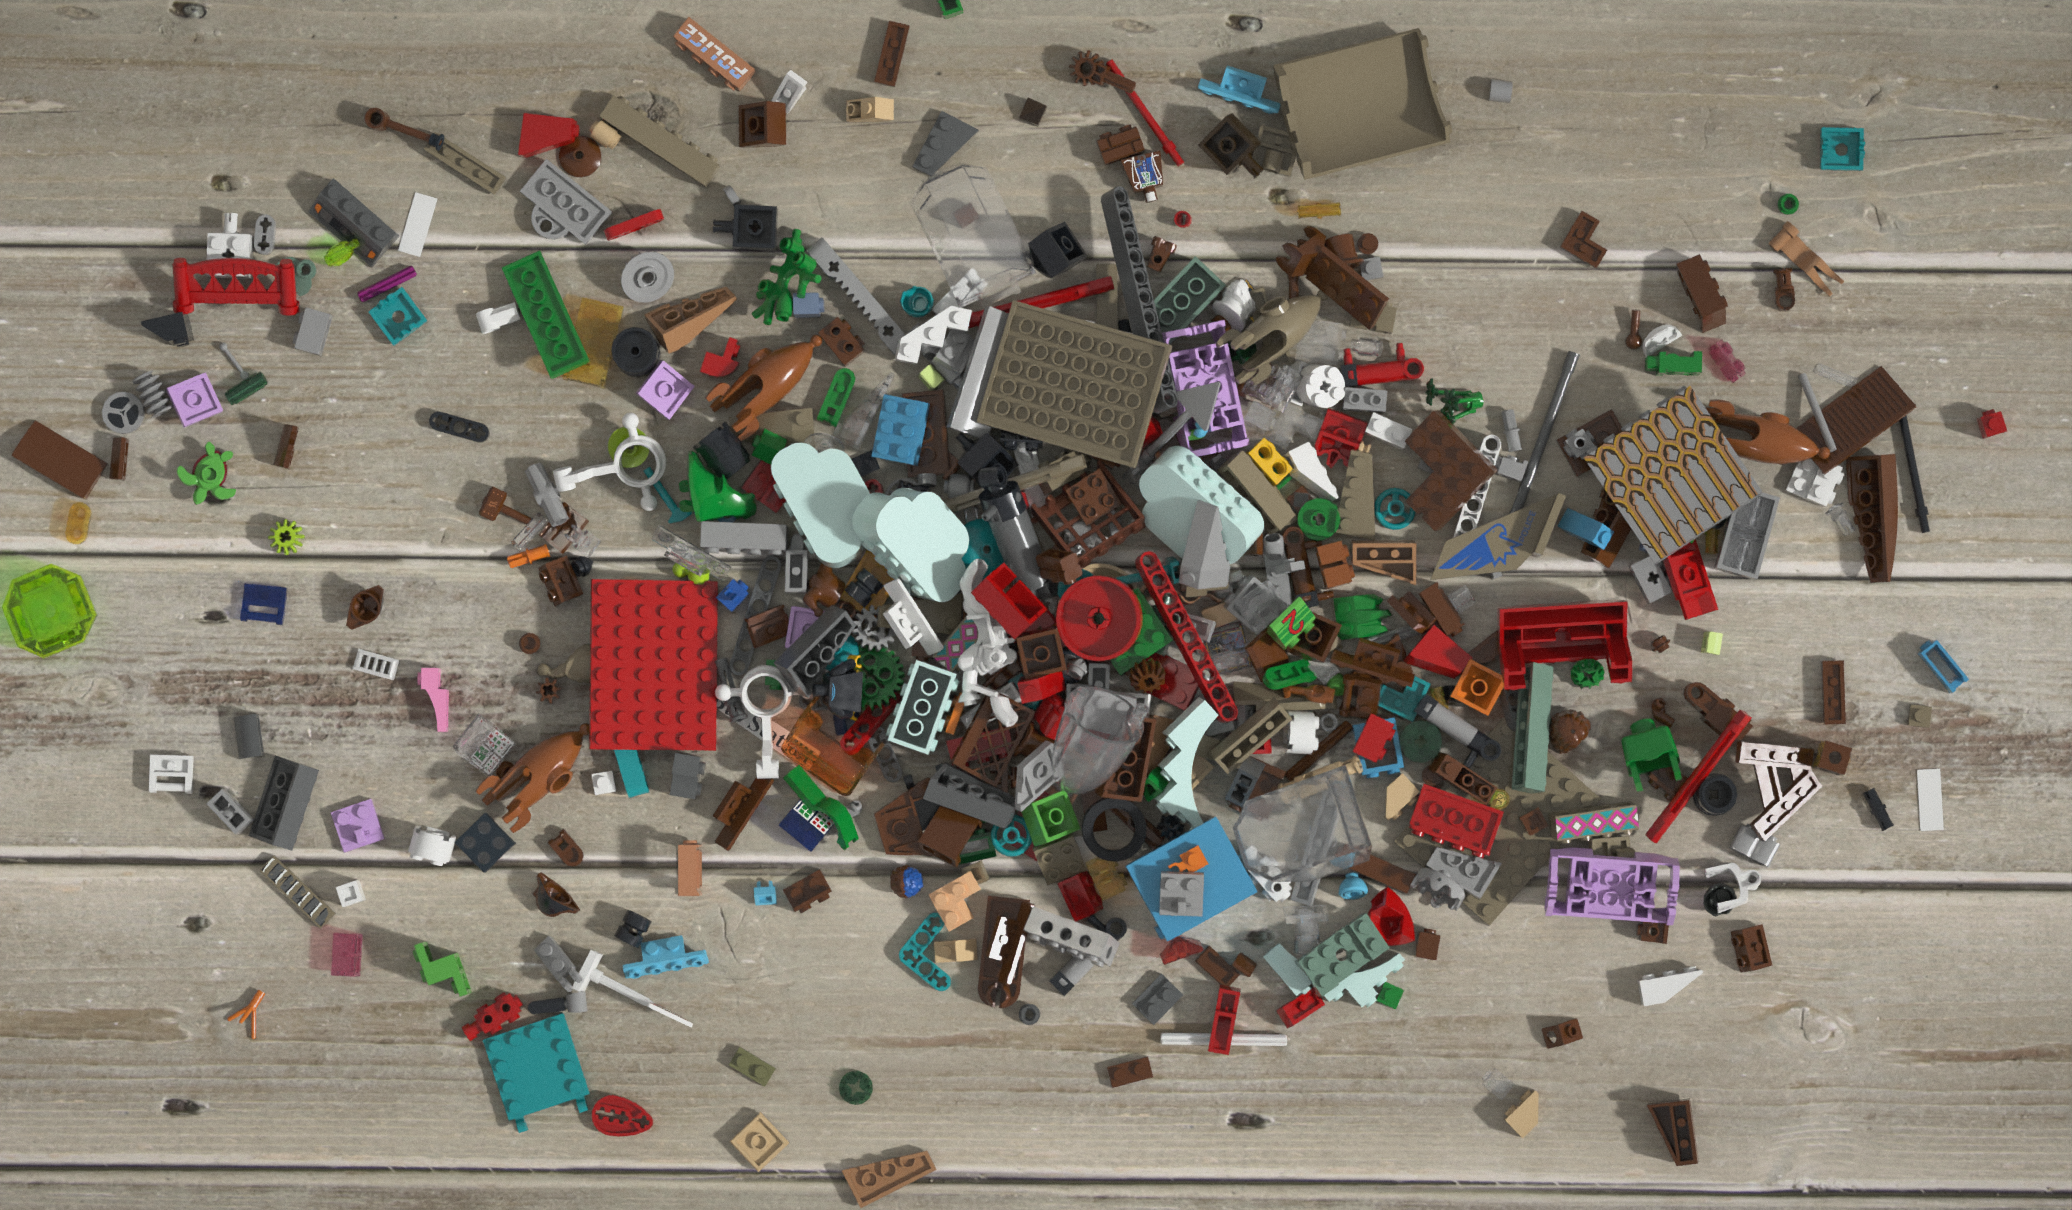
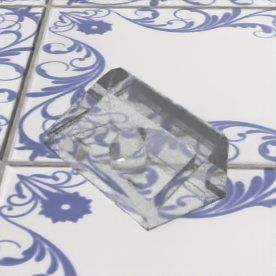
M538 512L511 541V544L519 552H522L546 526L549 520Z

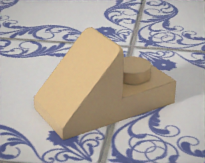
M976 939L934 942L935 963L978 960Z

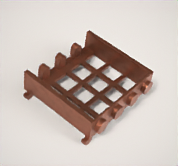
M1101 461L1097 462V469L1100 468L1125 508L1114 515L1111 512L1107 513L1108 519L1097 526L1093 522L1090 524L1092 529L1082 536H1079L1072 527L1073 524L1082 519L1081 516L1078 515L1068 522L1060 512V510L1071 504L1067 501V493L1065 492L1066 489L1071 487L1069 483L1063 486L1062 493L1057 497L1047 496L1045 504L1040 508L1035 503L1031 505V514L1033 516L1030 519L1033 524L1039 522L1060 550L1072 552L1071 548L1077 544L1081 545L1086 552L1078 557V564L1081 568L1088 566L1097 556L1105 555L1109 548L1115 544H1122L1126 537L1132 533L1137 534L1147 527L1144 515ZM1086 472L1082 473L1080 480L1088 476ZM1129 512L1135 521L1122 528L1116 519ZM1054 514L1064 524L1056 530L1047 520ZM1112 522L1119 531L1106 539L1100 529ZM1066 529L1076 539L1068 545L1059 535V533ZM1096 533L1102 542L1090 550L1083 540Z

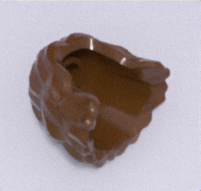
M1570 709L1556 713L1551 718L1549 724L1551 745L1559 754L1568 753L1588 736L1591 730V722L1588 718L1584 717L1581 711L1577 712Z

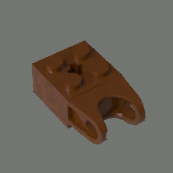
M1701 682L1690 683L1684 688L1683 696L1685 700L1702 714L1699 719L1720 736L1737 713L1734 710L1735 705L1727 698L1721 699ZM1693 687H1696L1700 692L1697 699L1691 694ZM1752 720L1748 722L1731 746H1737V741H1741L1751 730L1753 725L1750 722Z

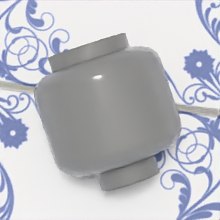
M952 474L949 477V481H944V493L948 494L949 499L975 491V480H971V477L966 474Z

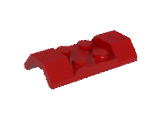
M1695 538L1692 544H1686L1663 560L1676 601L1679 600L1685 620L1719 610Z

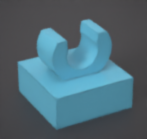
M769 881L768 887H761V882H757V887L754 888L756 906L777 904L776 890L772 881Z

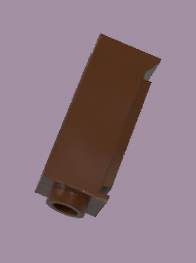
M1438 582L1419 593L1420 598L1436 618V622L1444 634L1447 636L1450 634L1454 637L1463 631L1461 627L1465 623H1460L1462 619L1442 588L1438 589Z

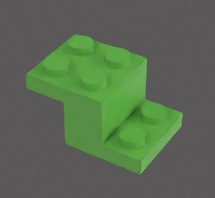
M427 942L414 945L413 955L416 962L421 963L423 970H420V974L424 983L427 982L429 986L453 977L454 981L451 982L455 994L459 993L461 997L472 993L458 953L434 961Z

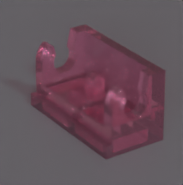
M333 933L331 975L360 976L363 934Z

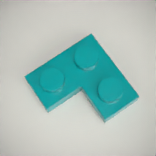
M1415 676L1412 687L1406 686L1403 693L1383 685L1380 692L1379 706L1413 722L1416 716L1413 710L1422 696L1427 693L1431 683Z

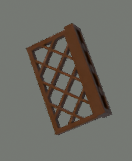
M985 695L950 764L996 787L1035 711L1007 697L1010 704L1017 707L1013 709L1014 711L1023 710L1028 713V716L1022 723H1015L1011 727L1002 728V724L995 715L991 716L993 709L990 696ZM996 718L999 730L988 733L986 723L989 719ZM1015 727L1017 737L1014 741L1007 743L1004 731ZM1001 732L1004 744L993 747L989 735ZM986 736L990 748L978 751L976 744L978 739ZM1005 746L1006 758L997 761L994 749ZM991 751L994 763L983 766L980 754ZM976 755L980 767L970 769L965 766L968 758ZM995 765L997 775L994 781L986 777L984 768Z

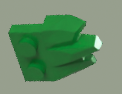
M1375 594L1333 598L1336 623L1342 625L1338 633V637L1341 640L1372 637L1388 631L1386 626L1381 625V621L1392 616L1389 609H1379L1383 598Z

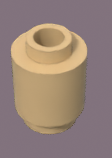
M604 120L600 122L595 121L589 129L591 138L605 148L609 147L612 150L622 137L618 134V130Z

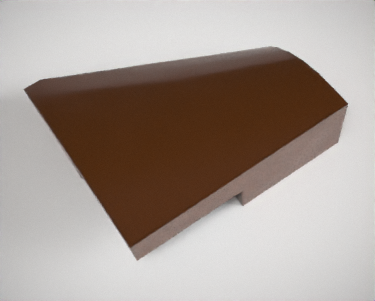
M284 424L273 463L274 466L290 469L299 427Z

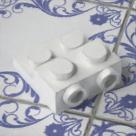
M1811 458L1797 462L1785 491L1826 507L1827 503L1832 504L1836 493L1833 492L1835 484L1840 485L1844 473L1841 472L1843 467L1837 465L1824 475Z

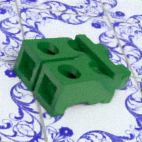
M1693 351L1690 357H1679L1674 353L1666 355V352H1659L1657 356H1647L1645 358V371H1656V376H1663L1664 374L1699 376L1702 373V351Z

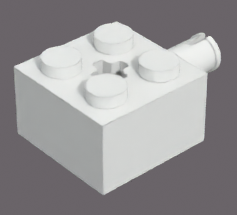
M224 213V232L208 233L207 260L226 258L230 251L234 254V257L230 258L253 259L254 237L250 234L237 233L238 214ZM215 274V278H232L230 274ZM237 274L236 278L252 279V275L246 274L244 276L242 274Z

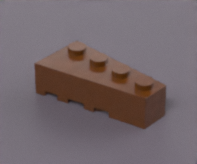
M1128 713L1094 791L1096 794L1104 798L1142 802L1156 718L1150 714Z

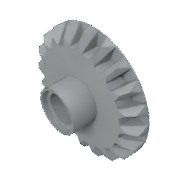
M647 250L645 253L639 252L635 257L631 256V260L628 263L625 262V268L621 270L622 276L620 277L621 287L625 294L634 301L646 303L655 301L667 293L673 283L674 269L669 259L663 254Z

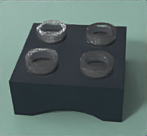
M484 813L455 841V844L484 873L516 844L487 813Z

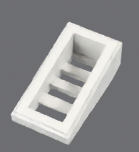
M358 649L353 669L394 680L400 660ZM363 655H367L364 668L360 667ZM371 657H374L373 667L370 670L368 669ZM379 659H381L383 661L380 668V672H377V665ZM387 661L391 662L388 674H384Z

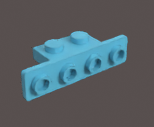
M1227 65L1221 84L1200 79L1198 89H1201L1205 94H1217L1224 100H1236L1250 108L1255 106L1268 114L1278 113L1280 109V103L1261 97L1267 80L1266 77Z
M680 935L641 943L643 961L625 964L622 967L625 978L636 979L644 975H658L662 972L679 971L692 966L700 967L708 964L709 959L706 950L685 953L684 939Z

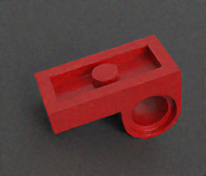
M1312 987L1305 995L1302 994L1278 1008L1276 1012L1288 1029L1324 1006L1325 1003L1321 997L1316 995L1315 989Z

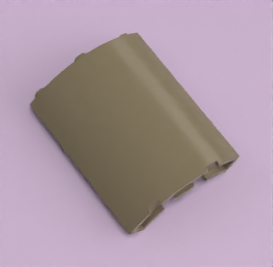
M1419 28L1273 65L1277 90H1280L1282 98L1280 106L1292 149H1296L1299 158L1296 161L1304 180L1450 143L1452 126L1450 121H1446L1436 94L1438 93V86L1436 81L1432 80L1426 48L1429 47L1427 36L1422 35Z

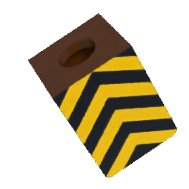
M1821 741L1813 768L1833 771L1838 776L1845 775L1852 748L1829 741ZM1836 751L1841 755V760L1838 764L1830 762L1829 755L1831 752Z

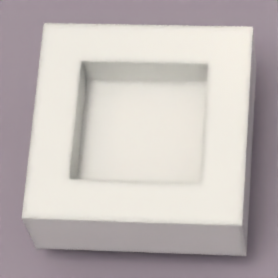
M613 771L591 774L595 795L616 792Z

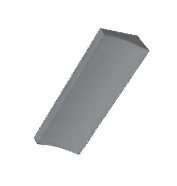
M985 306L946 427L978 438L986 432L990 433L991 426L980 424L976 421L1009 313L991 306Z

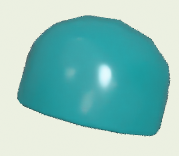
M913 286L907 291H903L900 303L902 309L909 316L921 318L930 313L934 306V299L931 292L925 287Z

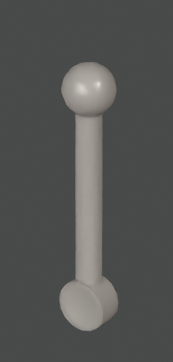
M221 343L219 345L220 350L226 353L241 373L240 377L244 380L248 379L249 373L241 368L227 349V344Z

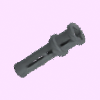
M722 658L714 661L721 684L727 685L723 672L725 671L730 688H736L728 659ZM730 697V699L724 701V706H727L730 715V723L748 718L747 714L744 713L740 697Z

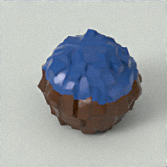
M905 865L897 867L892 871L890 886L898 897L907 899L915 896L924 887L922 873H919L917 869Z

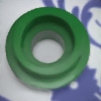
M1784 194L1778 200V209L1785 215H1791L1798 210L1799 201L1793 194ZM1785 201L1791 202V208L1784 206Z

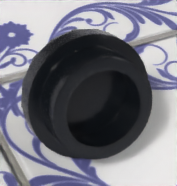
M578 556L571 562V566L576 576L585 577L589 575L594 562L585 556Z

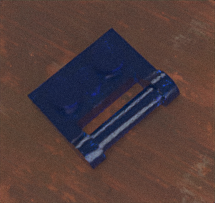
M244 583L240 621L274 622L276 625L283 626L288 588ZM250 605L278 608L277 614L250 612L249 608Z

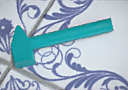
M651 467L643 471L647 478L652 477L654 474ZM660 480L653 484L660 497L672 512V516L668 520L669 524L684 521L693 514L692 512H682Z

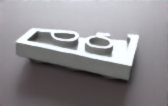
M1436 847L1425 866L1436 871H1446L1451 875L1450 878L1464 887V891L1479 900L1502 863Z

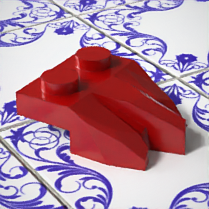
M1328 408L1315 443L1317 456L1328 453L1326 464L1331 469L1339 459H1343V465L1347 467L1351 449H1359L1368 422Z

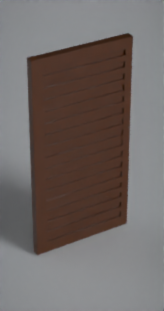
M1880 366L1821 410L1837 450L1830 452V456L1826 459L1815 455L1811 460L1822 471V474H1827L1917 408L1916 404L1912 402L1886 370ZM1814 416L1796 428L1807 435L1818 448L1827 447Z

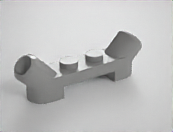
M1279 533L1263 536V559L1268 589L1285 603L1273 617V621L1292 604L1288 573L1276 575L1275 566L1283 565L1282 561L1286 560L1283 536Z

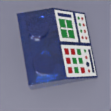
M801 799L779 824L782 829L810 852H813L835 825L825 813L817 810L810 811Z

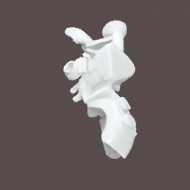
M975 559L966 569L964 576L961 577L960 588L964 596L963 607L968 614L966 616L967 620L974 621L979 634L977 642L965 650L958 659V666L964 671L962 694L958 703L964 702V706L977 704L976 700L981 699L977 692L990 696L991 706L997 719L1005 726L1011 727L1017 722L1018 715L1013 710L1009 699L999 695L998 691L977 684L978 673L981 676L986 673L990 675L995 674V672L1006 665L1015 663L1017 652L1013 648H1009V644L1015 642L1016 639L1008 638L1007 633L999 622L993 619L984 606L978 603L971 594L982 582L988 568L984 560Z

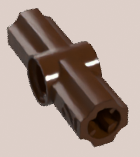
M1118 808L1109 809L1129 829L1135 832V828L1130 823L1132 817L1126 811ZM1144 817L1147 829L1144 842L1154 850L1165 837H1160L1161 832Z

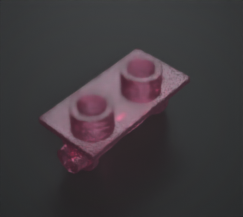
M1721 339L1716 343L1718 347L1714 344L1708 348L1710 351L1709 355L1717 365L1723 361L1726 365L1720 368L1728 381L1730 380L1734 383L1739 379L1737 375L1741 378L1746 374L1744 371L1745 366L1740 359H1736L1732 354L1733 349L1730 344Z

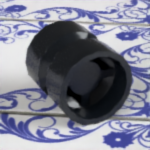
M863 568L856 576L857 581H852L844 590L865 608L872 600L871 595L877 594L884 585Z
M628 909L622 919L624 924L619 925L614 936L639 948L644 938L642 933L648 931L652 921ZM630 927L636 929L634 934L628 932Z

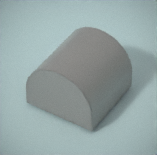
M1491 79L1489 101L1510 103L1513 82Z

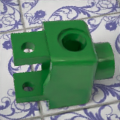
M1642 719L1634 722L1630 726L1631 735L1624 736L1621 739L1627 771L1629 776L1633 777L1637 792L1643 791L1639 775L1672 766L1676 781L1682 780L1678 765L1680 758L1669 727L1666 725L1656 727L1652 719Z

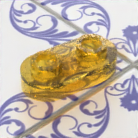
M77 502L69 510L65 535L72 544H82L88 537L92 511L85 503ZM81 509L85 512L83 517L78 516V511ZM76 530H79L81 532V536L79 538H75L74 532Z

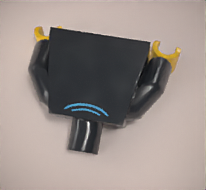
M849 655L847 660L832 668L830 673L824 674L823 684H813L812 686L813 697H822V703L828 706V710L840 719L856 721L857 718L854 717V713L861 712L863 672L854 669L861 668V664H857V659L860 655Z

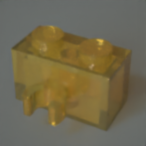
M1099 857L1085 862L1103 901L1126 891L1124 886L1128 885L1123 873L1119 875L1115 868L1119 866L1118 862L1106 861Z

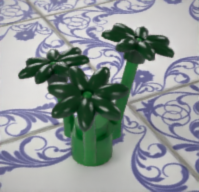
M1433 378L1426 383L1428 389L1425 391L1427 395L1426 403L1432 406V399L1438 395H1445V397L1441 398V402L1446 404L1440 411L1452 424L1457 419L1476 413V409L1483 407V396L1479 391L1438 390V388H1435V384H1433ZM1458 403H1462L1463 407L1467 408V410L1453 416L1454 410L1459 411Z

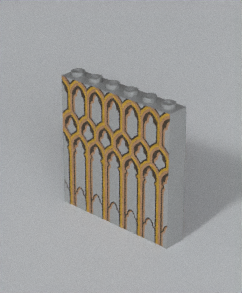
M1691 386L1679 388L1674 392L1676 396L1670 400L1665 398L1657 404L1658 408L1654 411H1645L1639 416V421L1634 424L1629 422L1621 428V433L1616 436L1611 434L1603 440L1605 444L1599 448L1594 446L1585 452L1587 454L1584 457L1585 461L1655 564H1658L1763 493Z

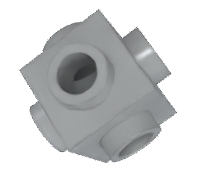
M1576 428L1565 435L1567 440L1563 442L1565 452L1570 458L1573 456L1574 459L1580 456L1583 460L1587 456L1585 452L1595 446L1592 443L1595 440L1588 430L1586 432L1583 429L1577 431ZM1578 439L1583 441V447L1577 446L1576 441Z

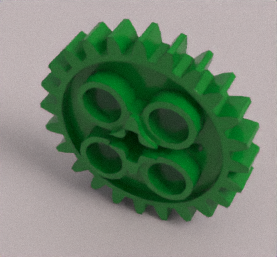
M859 644L860 657L857 659V664H861V667H863L867 674L870 676L874 675L875 680L885 686L882 689L871 677L867 679L866 673L863 670L854 668L863 672L862 710H865L867 705H870L871 711L874 710V705H878L882 709L883 702L889 706V698L896 700L897 698L894 693H901L899 686L904 685V680L900 678L905 677V673L901 671L904 669L903 664H898L900 658L899 656L894 657L895 653L893 650L887 653L888 649L882 648L877 652L874 647L871 651H868V646L864 649ZM868 659L875 660V663L873 665H865V662ZM885 672L891 674L888 679L880 678L881 674ZM871 687L876 688L874 694L866 693L867 689Z

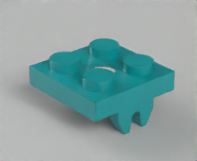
M1821 127L1820 170L1863 171V159L1865 157L1864 128ZM1840 143L1845 144L1848 149L1847 153L1843 156L1838 155L1835 151L1836 146Z
M403 287L387 295L384 300H380L374 308L368 311L393 346L428 322ZM395 311H402L405 318L401 323L393 321L392 315Z

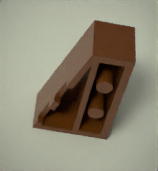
M1699 254L1677 263V274L1686 295L1689 296L1694 306V314H1697L1701 321L1700 328L1702 333L1726 324V307H1728L1724 295L1720 296L1718 292L1719 285L1716 278H1711L1709 274L1711 269L1707 260H1703Z

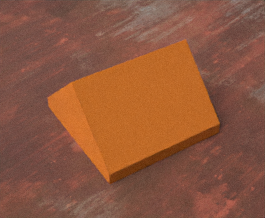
M1470 659L1451 697L1489 716L1504 687L1502 675Z

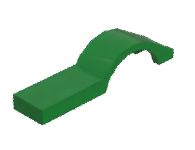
M800 765L783 777L810 811H821L831 818L838 831L837 843L844 851L849 847L848 843L850 841L855 843L859 839L847 808L839 801L826 797Z

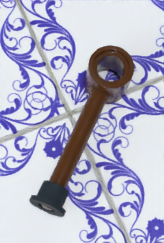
M371 108L365 114L366 125L376 131L381 132L390 128L426 141L438 151L443 145V134H428L392 121L390 116L379 108ZM381 115V122L375 125V116Z

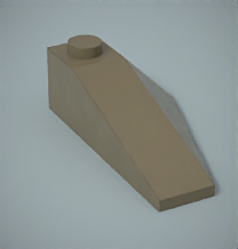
M806 408L763 413L756 417L759 422L758 430L750 437L742 440L752 443L756 435L760 436L765 428L787 439L785 448L794 443H806L816 449L813 409ZM736 416L729 417L730 427L738 420ZM732 427L730 428L736 437L745 429L744 427L736 432Z

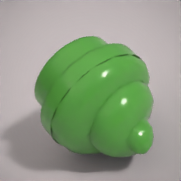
M1336 674L1327 681V686L1335 689V696L1343 695L1345 685L1343 684V675Z

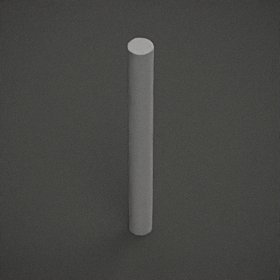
M1803 373L1798 378L1825 444L1830 452H1833L1837 448L1806 373Z

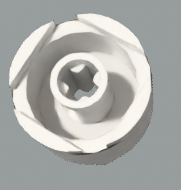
M1321 364L1308 365L1302 369L1299 378L1296 380L1298 397L1311 406L1331 407L1343 399L1345 395L1343 376L1337 368Z
M1287 711L1292 720L1283 727V743L1287 744L1288 749H1284V752L1312 754L1313 750L1318 749V738H1315V729L1319 728V717L1314 716L1313 712Z
M415 826L408 850L411 853L410 858L422 860V858L429 859L431 864L443 866V863L449 862L456 836L452 835L449 837V832L433 827L420 830L421 826Z

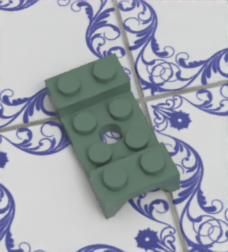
M1361 913L1294 962L1309 978L1314 986L1316 995L1323 997L1345 978L1370 960L1380 956L1390 947L1367 913ZM1339 949H1343L1346 952V958L1343 961H1339L1336 958V952Z

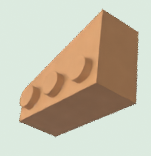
M1351 540V562L1353 565L1416 585L1415 540Z

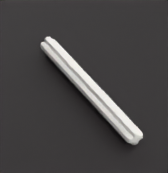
M1161 1033V1044L1209 1045L1211 1033ZM1233 1034L1231 1045L1286 1046L1287 1035Z

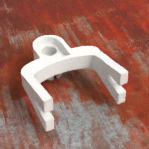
M1735 863L1706 868V879L1728 871L1733 874L1739 886L1740 897L1717 903V912L1721 913L1746 904L1748 901V890H1756L1761 883L1760 873L1756 870L1741 872L1739 866Z

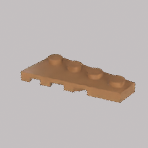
M926 1150L841 1171L860 1208H863L937 1169Z

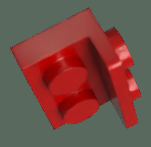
M1087 871L1057 883L1075 922L1104 909L1102 898L1097 894L1093 886V879Z

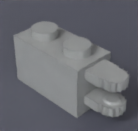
M795 534L791 537V550H786L785 593L805 594L808 584V551L804 550V538L800 534Z

